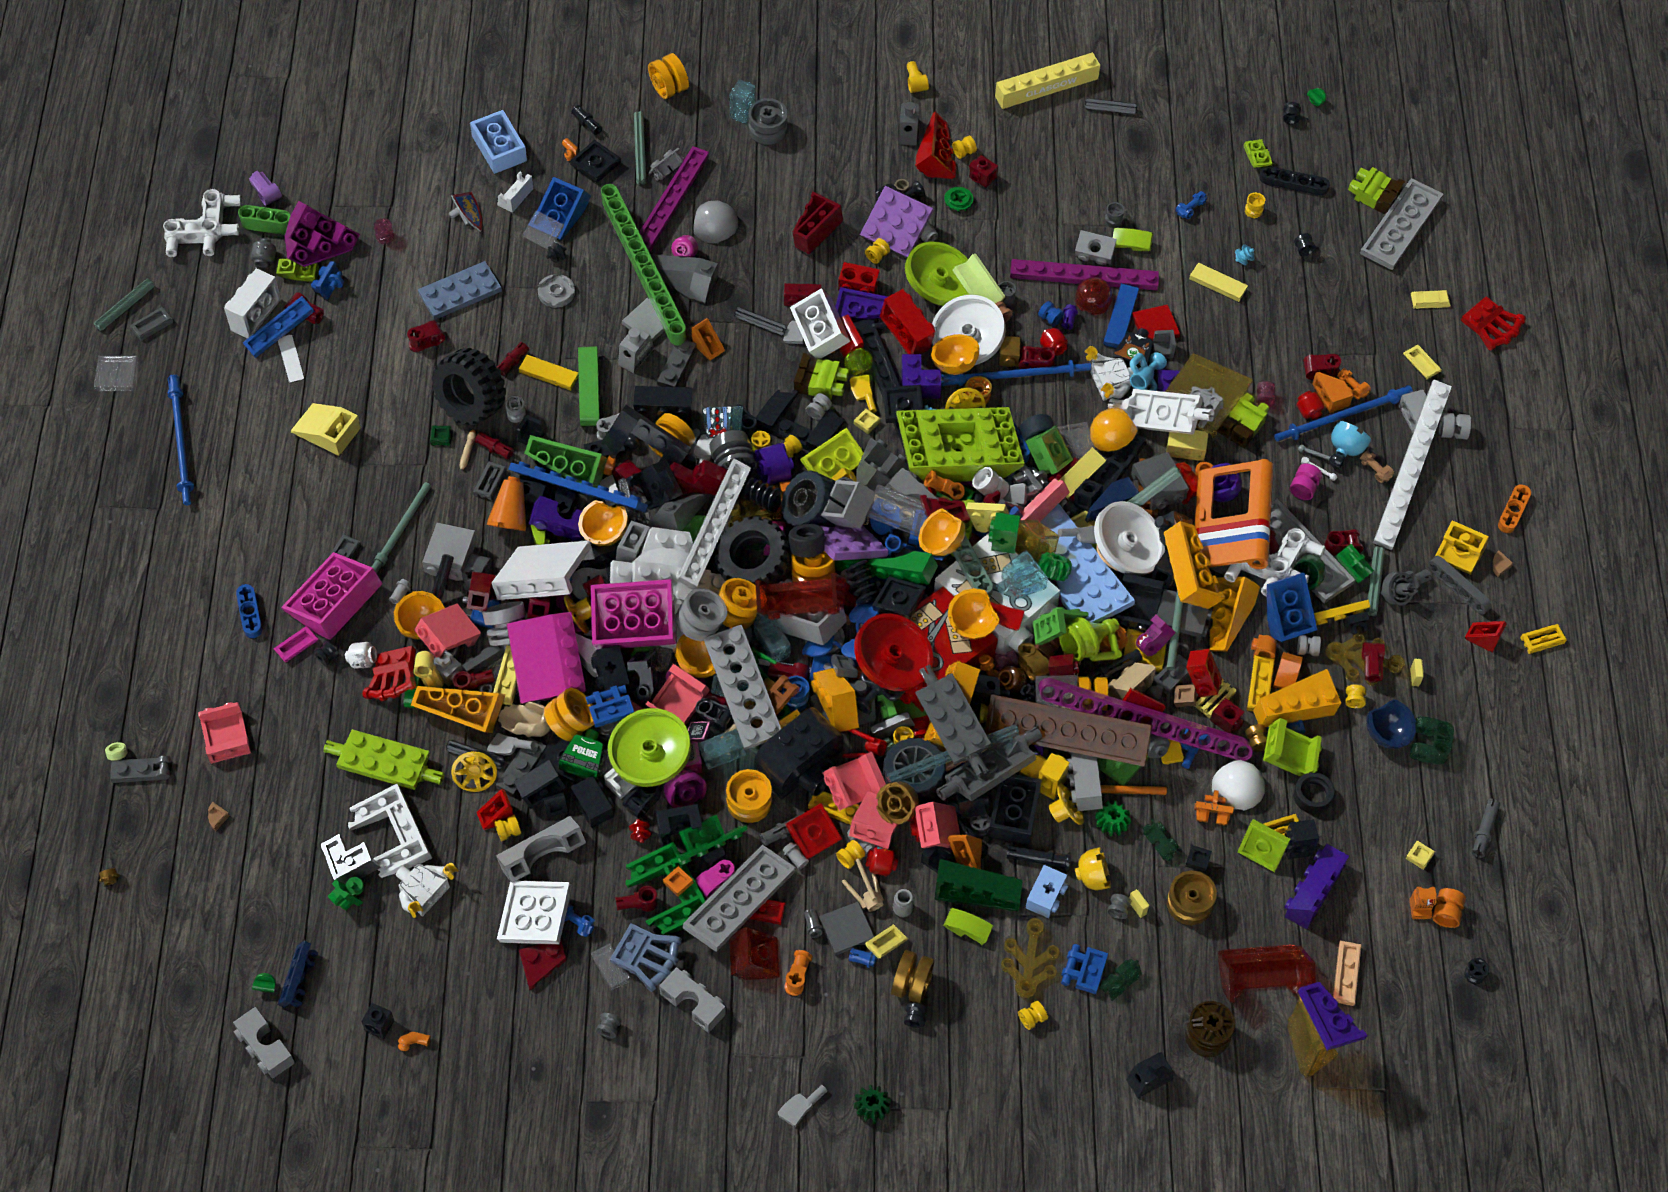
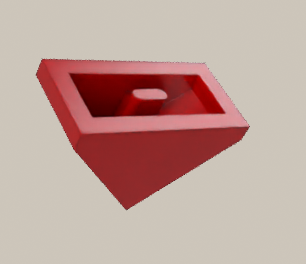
M1505 621L1474 622L1470 626L1465 639L1493 653L1507 623Z
M501 789L476 812L483 830L495 827V821H507V818L513 815L512 806L505 789Z

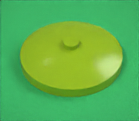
M925 242L913 248L905 262V274L912 288L921 297L931 303L944 306L954 298L969 295L952 271L955 266L968 261L965 255L954 247L940 242Z
M658 708L638 710L623 718L612 731L608 742V756L615 772L626 782L641 787L657 786L673 779L683 770L691 753V739L685 724L675 714Z

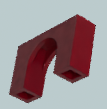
M472 571L467 609L487 611L488 602L497 599L492 586V581L497 575ZM551 596L511 600L523 601L528 609L527 618L532 619L548 615Z

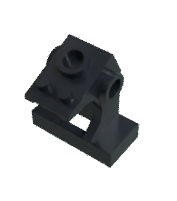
M657 651L637 652L627 662L628 670H635L640 677L639 685L627 686V693L624 694L629 695V698L634 697L636 701L646 703L650 702L655 696L658 687L655 663L658 659Z

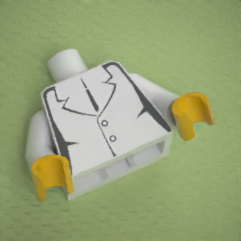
M1089 346L1084 352L1088 354L1086 356L1087 361H1093L1091 375L1103 401L1112 397L1121 399L1131 386L1130 377L1133 374L1131 368L1126 367L1123 359L1103 356L1098 353L1095 347Z
M448 863L445 867L418 864L412 871L402 866L396 873V877L402 880L399 884V898L402 908L411 913L413 918L417 917L416 912L423 917L450 888L446 877L453 880L454 876L452 873L458 872V868L453 863Z

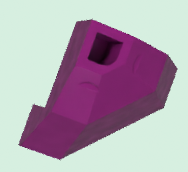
M298 201L289 218L285 233L287 258L306 267L352 251L360 234Z

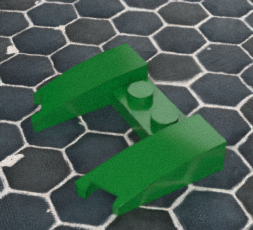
M674 842L626 865V869L631 870V880H626L627 888L650 881L664 874L668 876L678 866L692 879L693 877L686 864L671 863L670 859L680 855ZM694 879L693 884L678 897L681 903L646 920L647 926H656L662 930L661 935H669L684 930L683 923L705 902Z

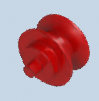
M637 819L636 822L629 826V830L634 832L630 835V838L644 843V840L651 836V832L647 830L650 827L649 823Z

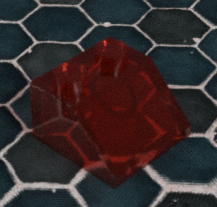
M745 927L737 931L729 939L732 976L744 980L775 979L780 977L777 937Z

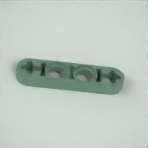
M965 536L962 542V550L959 547L953 552V555L972 589H980V582H982L983 587L987 589L988 596L991 597L993 584ZM965 555H969L973 559L971 561L966 562L963 561L961 558ZM977 570L981 574L973 577L970 575V572Z

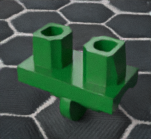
M1352 544L1335 556L1358 584L1374 571L1364 559L1365 555H1360Z
M351 877L346 884L337 879L332 883L335 889L328 895V898L336 906H340L346 911L353 904L360 906L363 903L361 899L356 897L364 889V882L360 878Z

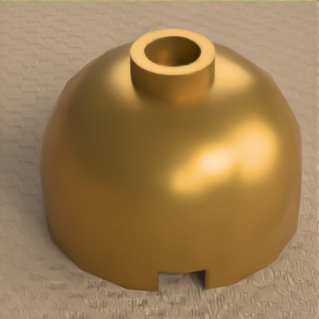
M901 781L886 784L880 788L876 799H878V806L876 807L879 815L891 824H902L910 820L916 814L915 807L919 805L918 795L914 788L908 783Z

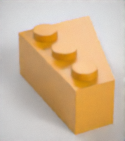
M834 668L814 672V680L811 681L812 690L814 693L816 692L830 723L839 732L859 728L855 690L844 677H837Z

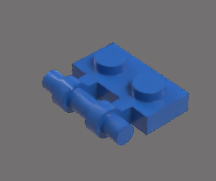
M625 685L619 687L612 686L610 690L600 693L596 691L593 692V695L585 697L587 705L596 703V705L589 707L595 728L622 720L634 712L629 695L620 697L621 694L627 693ZM611 697L614 698V699H612V700H609V701H606V702H602V700H605V699H608V698H611Z
M1073 944L1071 951L1067 954L1068 962L1066 968L1062 970L1061 976L1063 978L1061 984L1069 986L1071 979L1077 980L1075 988L1096 994L1108 953L1087 947L1086 954L1079 953L1081 946ZM1077 962L1083 963L1080 971L1074 970Z

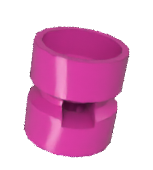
M1301 464L1290 485L1289 490L1291 494L1301 500H1311L1322 479L1323 474L1321 470L1312 464Z

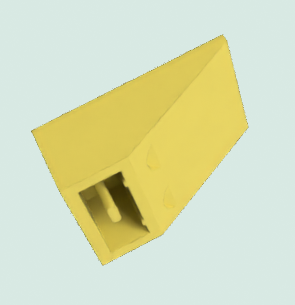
M312 403L293 427L291 433L340 456L361 427L358 415L342 407Z

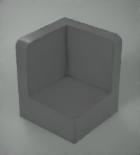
M1174 330L1154 332L1153 352L1161 353L1166 359L1174 358L1176 349Z

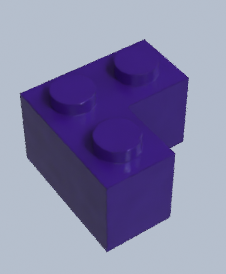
M902 354V386L921 384L922 399L940 398L941 370H922L921 354Z

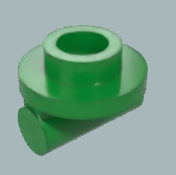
M1321 88L1311 89L1306 94L1310 102L1315 106H1321L1326 101V93Z
M268 973L258 974L253 981L252 990L274 993L276 979Z

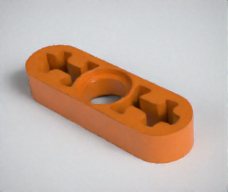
M1517 485L1514 488L1498 522V528L1502 532L1512 533L1515 530L1531 496V490L1528 486ZM1520 492L1524 494L1521 501L1517 499ZM1517 506L1520 511L1513 512L1509 507ZM1508 517L1512 518L1509 526L1505 524Z

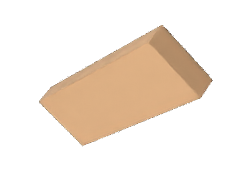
M1345 941L1339 942L1333 997L1340 1004L1355 1005L1361 944Z

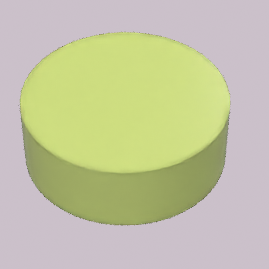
M121 742L112 743L105 749L107 758L113 761L124 758L128 753L126 745Z

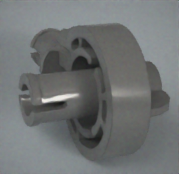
M1427 569L1416 574L1413 571L1391 572L1385 577L1380 593L1391 605H1406L1411 601L1413 595L1418 593L1417 588L1431 580V576L1426 578L1431 573Z

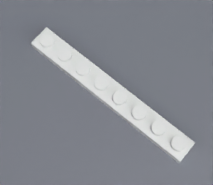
M736 459L732 460L677 581L692 589H696L751 469L749 466Z

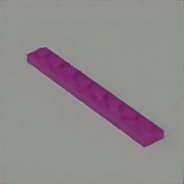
M692 146L639 231L649 253L709 158L708 151Z
M1012 259L1010 278L1120 287L1121 284L1138 287L1139 289L1158 290L1159 271Z

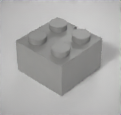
M836 480L830 496L845 505V508L828 499V503L821 516L837 526L861 528L865 522L867 512L873 504L876 492L860 482Z

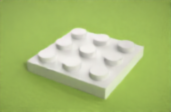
M510 881L497 940L500 943L559 944L572 889L570 882L515 881L511 883Z

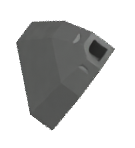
M870 438L857 467V482L876 492V497L895 501L883 491V488L901 468L911 472L907 459L901 454L897 457L887 450L888 445L882 440L878 439L876 441ZM912 473L913 477L919 483L924 484V481L922 479H920L918 476Z

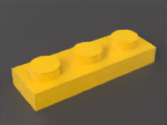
M1369 600L1314 613L1316 625L1328 623L1327 619L1330 618L1338 621L1345 619L1346 614L1353 613L1355 615L1363 613L1365 609L1370 608Z

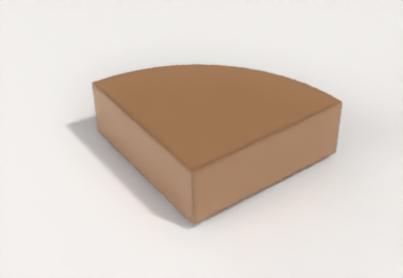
M1498 550L1493 558V571L1499 577L1511 568L1513 563Z
M212 802L208 809V820L211 827L216 831L230 815Z

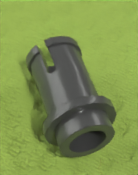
M810 909L811 915H809L808 910L804 912L808 926L807 934L812 938H817L822 935L823 926L820 925L817 910Z

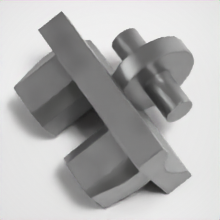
M1025 464L1020 468V472L1012 476L1014 484L1024 483L1027 485V501L1035 498L1047 484L1045 481L1047 478L1045 471L1034 469L1031 472Z

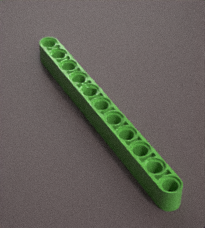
M606 184L601 188L602 204L669 341L673 345H682L686 341L685 324L617 187L613 184Z

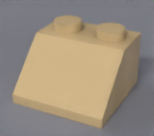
M1134 663L1131 667H1126L1117 680L1113 679L1108 684V696L1122 700L1130 688L1145 694L1146 690L1152 686L1156 667L1142 663Z

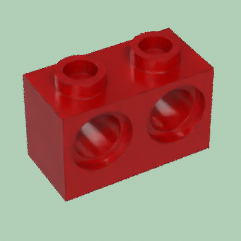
M844 262L838 279V290L842 287L875 294L879 283L880 269Z
M1210 649L1190 651L1186 668L1198 696L1218 695L1222 677Z

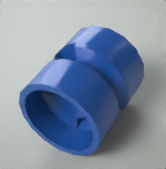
M791 676L789 681L792 684L798 685L800 690L789 700L786 706L789 707L791 712L796 709L801 712L809 704V683L801 676Z

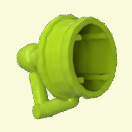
M1076 617L1069 625L1066 624V633L1059 636L1060 645L1066 655L1074 654L1075 661L1080 662L1084 658H1090L1091 661L1116 660L1122 656L1115 634L1116 630L1119 629V623L1115 618L1106 619L1098 624L1082 617ZM1108 635L1111 651L1098 653L1102 640Z

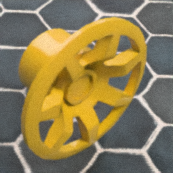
M961 388L948 398L945 409H949V407L967 409L980 406L986 408V402L978 390ZM967 391H968V392H972V393L968 396L967 394H965V393H963V392H967ZM975 394L980 397L981 402L972 401Z
M565 595L564 602L568 612L572 613L573 621L582 632L587 634L589 629L585 621L592 617L590 598L585 597L575 603L568 595Z
M467 752L460 755L454 761L451 774L454 782L461 789L469 792H480L486 790L494 783L497 776V768L495 762L488 755L481 752ZM461 761L464 768L455 770L457 764ZM491 766L493 768V776L485 772ZM466 774L467 776L463 783H460L456 775ZM480 777L486 780H490L486 785L481 787ZM471 779H474L477 788H470L466 785Z
M1062 784L1058 785L1057 793L1059 799L1049 805L1052 816L1058 823L1070 817L1075 823L1082 825L1084 823L1083 812L1077 811V808L1073 807V805L1077 806V803H1072V800H1069V797L1072 798L1071 791Z

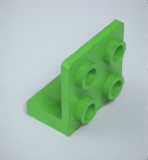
M1056 607L1052 609V612L1040 615V618L1033 621L1036 645H1043L1065 634L1066 624L1069 625L1076 617H1089L1088 612H1083L1080 609L1065 610L1064 607Z

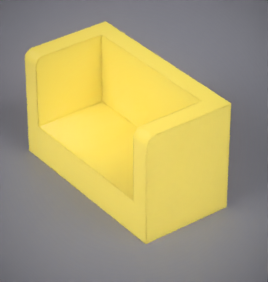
M1195 430L1194 435L1169 432L1166 452H1169L1171 457L1204 461L1208 432Z

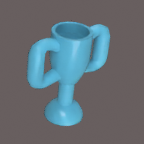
M1154 352L1151 354L1149 366L1142 353H1137L1130 360V368L1133 372L1130 377V384L1134 389L1147 390V386L1151 384L1150 391L1158 390L1157 383L1153 378L1154 370H1161L1167 364L1166 358L1161 353ZM1140 362L1141 367L1137 368L1136 365Z

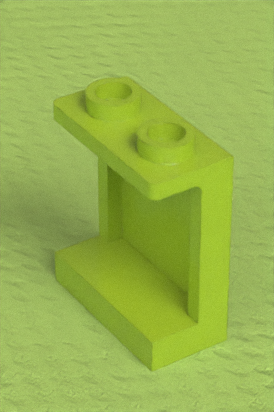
M1282 718L1269 725L1263 761L1300 777L1306 773H1316L1319 768L1318 759L1322 750V737L1317 735L1311 739L1286 728L1287 720Z

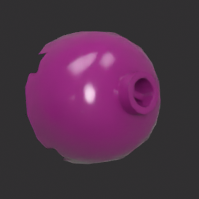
M683 769L664 785L665 797L674 808L694 805L699 798L701 800L704 798L707 790L706 782L702 777L690 769Z

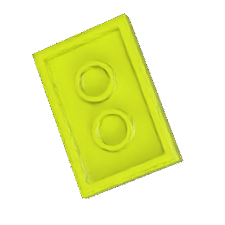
M845 428L800 460L808 471L818 472L831 479L842 468L850 471L857 468L864 452L849 430Z

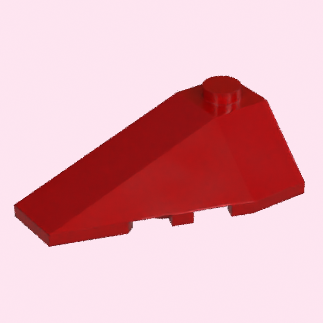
M936 111L932 114L918 149L915 166L919 172L924 173L927 177L953 179L956 177V162L951 158V154L954 152L948 143L951 139L948 124Z

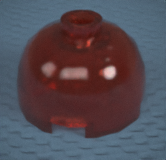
M1090 277L1083 280L1076 290V306L1081 311L1091 312V315L1102 314L1108 310L1112 301V290L1109 284L1098 277Z

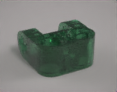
M1416 717V732L1432 736L1431 745L1413 743L1410 747L1409 756L1414 760L1444 764L1452 750L1453 725L1435 718Z

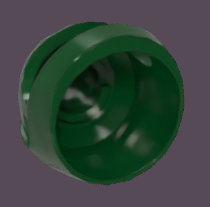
M1305 555L1298 559L1293 570L1309 575L1307 585L1308 590L1312 591L1323 582L1326 574V565L1318 556Z

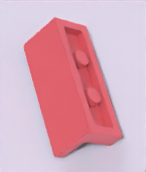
M1054 478L1021 511L1023 517L1020 520L1021 524L1019 526L1028 533L1036 527L1070 493L1065 482Z

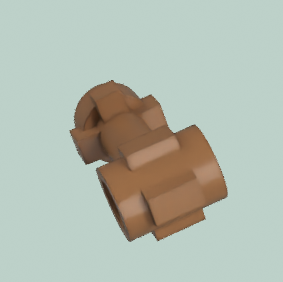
M1364 452L1360 457L1361 463L1364 466L1370 465L1377 472L1375 478L1379 483L1388 482L1394 474L1393 469L1389 465L1383 468L1374 459L1376 455L1373 452Z

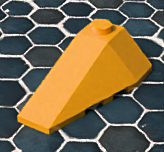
M1245 576L1237 577L1235 582H1229L1224 577L1217 578L1219 583L1216 586L1219 592H1223L1225 599L1213 606L1211 614L1213 626L1210 629V651L1212 652L1228 651L1256 603L1260 586Z

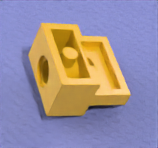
M1452 520L1435 556L1442 557L1452 567L1471 575L1488 545L1489 536Z

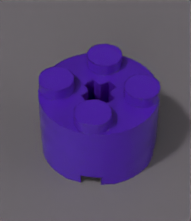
M784 443L755 450L754 458L759 463V468L756 470L760 480L769 485H776L779 482L792 479L791 469L794 468L792 459L788 458Z

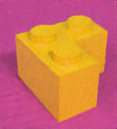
M1053 753L1050 754L1047 760L1041 755H1035L1036 760L1021 769L1019 775L1042 779L1040 793L1055 800L1058 795L1057 786L1060 784L1064 785L1066 782L1070 762L1064 757Z

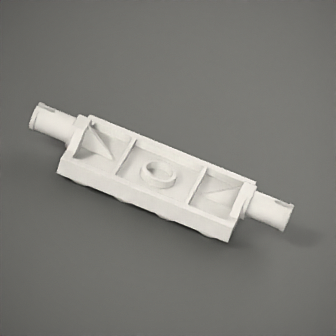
M1133 389L1131 397L1125 400L1111 398L1109 402L1113 404L1108 403V408L1123 409L1138 429L1191 435L1195 433L1198 420L1213 421L1214 418L1210 416L1215 414L1213 409L1201 408L1203 397L1160 391Z

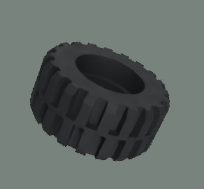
M464 348L455 351L440 360L432 374V390L435 391L434 396L439 401V406L446 411L445 414L453 417L454 421L465 425H477L494 415L502 408L506 395V388H504L505 380L501 377L502 372L500 369H497L496 363L490 360L488 355L480 353L476 349ZM464 379H465V380L469 383V385L471 386L474 395H473V394L470 392V390L467 388Z
M754 516V519L745 517L741 522L738 520L733 522L734 525L731 528L728 526L724 530L725 534L719 537V545L715 546L714 551L716 555L714 560L719 573L725 581L732 578L748 580L756 585L764 594L770 593L772 588L776 590L780 587L779 583L781 581L785 582L788 578L786 573H790L792 570V565L790 564L792 563V553L785 533L781 530L780 526L773 523L770 519L764 518L762 520L759 516ZM757 543L770 545L769 556L762 565L754 569L738 567L739 557L747 547Z

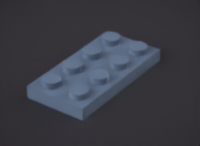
M485 261L418 289V294L434 320L502 292L500 284Z

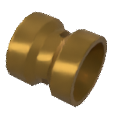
M1257 724L1247 728L1245 733L1247 738L1250 739L1252 751H1264L1267 741L1265 726Z

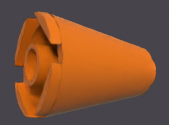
M508 476V480L503 481L487 520V525L526 531L524 484L520 482V478Z

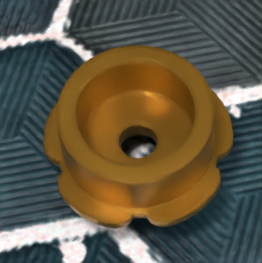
M115 868L101 871L98 881L104 882L105 886L116 883V879L120 876Z

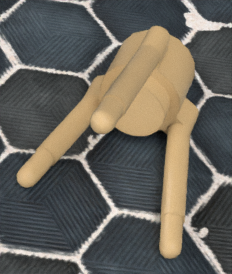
M856 859L868 889L863 894L864 899L859 896L846 880H842V883L858 900L862 909L867 908L869 912H872L884 905V899L880 892L876 874L872 873L874 890L860 859Z

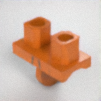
M1214 790L1213 796L1205 795L1204 801H1210L1212 804L1196 801L1194 805L1196 821L1208 822L1209 812L1217 813L1216 824L1226 826L1230 815L1233 814L1234 807L1218 805L1217 803L1225 804L1226 798L1218 797L1219 791Z

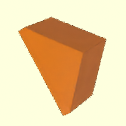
M708 318L692 327V342L696 343L697 349L708 360L714 359L725 351Z
M1283 652L1273 687L1282 689L1296 683L1303 657Z
M949 835L948 841L957 863L981 869L982 839L970 835Z

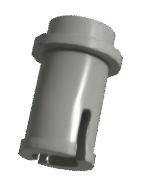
M401 579L396 583L397 587L389 598L395 605L407 592L411 591V583L405 579Z
M789 843L783 849L784 856L789 857L798 870L804 868L809 862L808 859L797 849V844Z

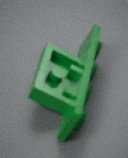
M711 816L701 821V831L692 829L690 826L679 832L687 852L670 859L672 864L679 863L684 865L692 861L691 857L694 855L700 857L709 853L708 849L713 846L714 848H719L725 845V840L727 839L735 840L742 837V832L748 830L747 825L724 833L718 816Z

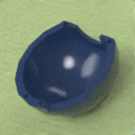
M1393 699L1382 707L1369 711L1367 714L1366 726L1368 732L1378 745L1387 749H1399L1414 740L1413 738L1416 733L1415 717L1410 709L1400 701Z

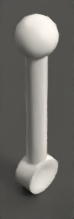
M1303 457L1301 460V464H1312L1318 467L1317 465L1309 462V458ZM1318 467L1323 474L1329 476L1330 480L1335 481L1337 479L1335 473L1331 474Z

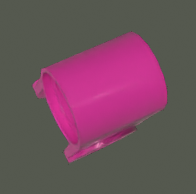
M722 860L695 879L697 886L707 899L735 872L734 865L729 860Z

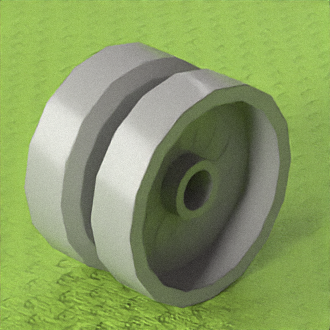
M703 588L694 589L678 608L675 615L676 624L685 636L693 640L704 641L703 638L716 634L719 627L723 624L727 616V607L723 599L711 590Z

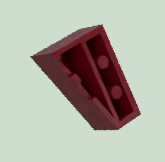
M812 191L809 203H806L805 211L800 216L792 232L795 248L810 254L843 222L841 205Z

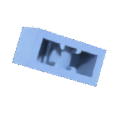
M1044 865L1029 894L1026 909L1046 918H1049L1052 912L1056 913L1060 904L1058 898L1060 894H1065L1069 885L1066 883L1067 875Z

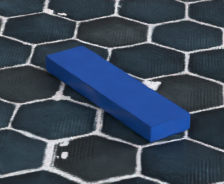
M1121 284L1103 345L1117 348L1125 337L1139 292L1138 287Z
M301 296L245 340L243 344L257 358L315 311Z

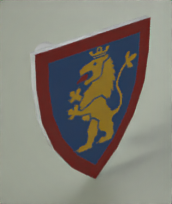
M472 192L451 195L457 208L449 212L450 216L455 218L460 214L465 225L471 224L481 232L482 216Z

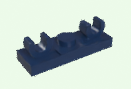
M303 941L296 946L277 1004L278 1006L286 1007L291 1004L294 1007H299L302 1005V1002L296 1000V995L302 997L306 992L302 989H297L299 983H302L305 977V966L311 968L315 965L314 962L309 960L308 956L316 957L318 955L316 950H309L311 943Z

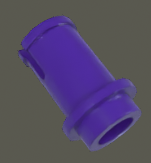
M1069 304L1063 309L1064 318L1061 326L1067 329L1069 324L1070 330L1073 329L1074 319L1078 314V310L1075 305Z

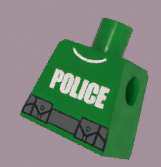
M588 729L584 737L574 735L560 758L559 770L586 779L593 776L597 780L603 746L601 742L596 741L598 732Z

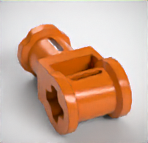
M933 470L924 479V486L932 487L935 489V492H939L951 499L958 500L964 496L965 489L961 483L944 479L936 475V472Z
M796 950L794 952L795 959L790 971L786 975L785 991L790 996H798L803 992L806 970L809 962L813 959V956L807 951Z

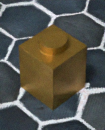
M1005 336L1000 347L999 365L1007 367L1018 366L1020 337Z

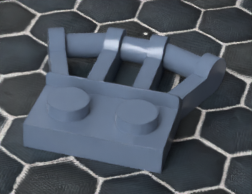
M630 923L612 954L610 962L628 970L630 973L636 974L647 989L653 992L656 986L671 973L670 970L673 965L677 964L678 948L681 945L682 939L677 936L655 935ZM652 944H670V951L669 953L653 946ZM649 952L666 960V962L661 966L646 959L645 956ZM643 965L658 974L649 979L639 969V966Z

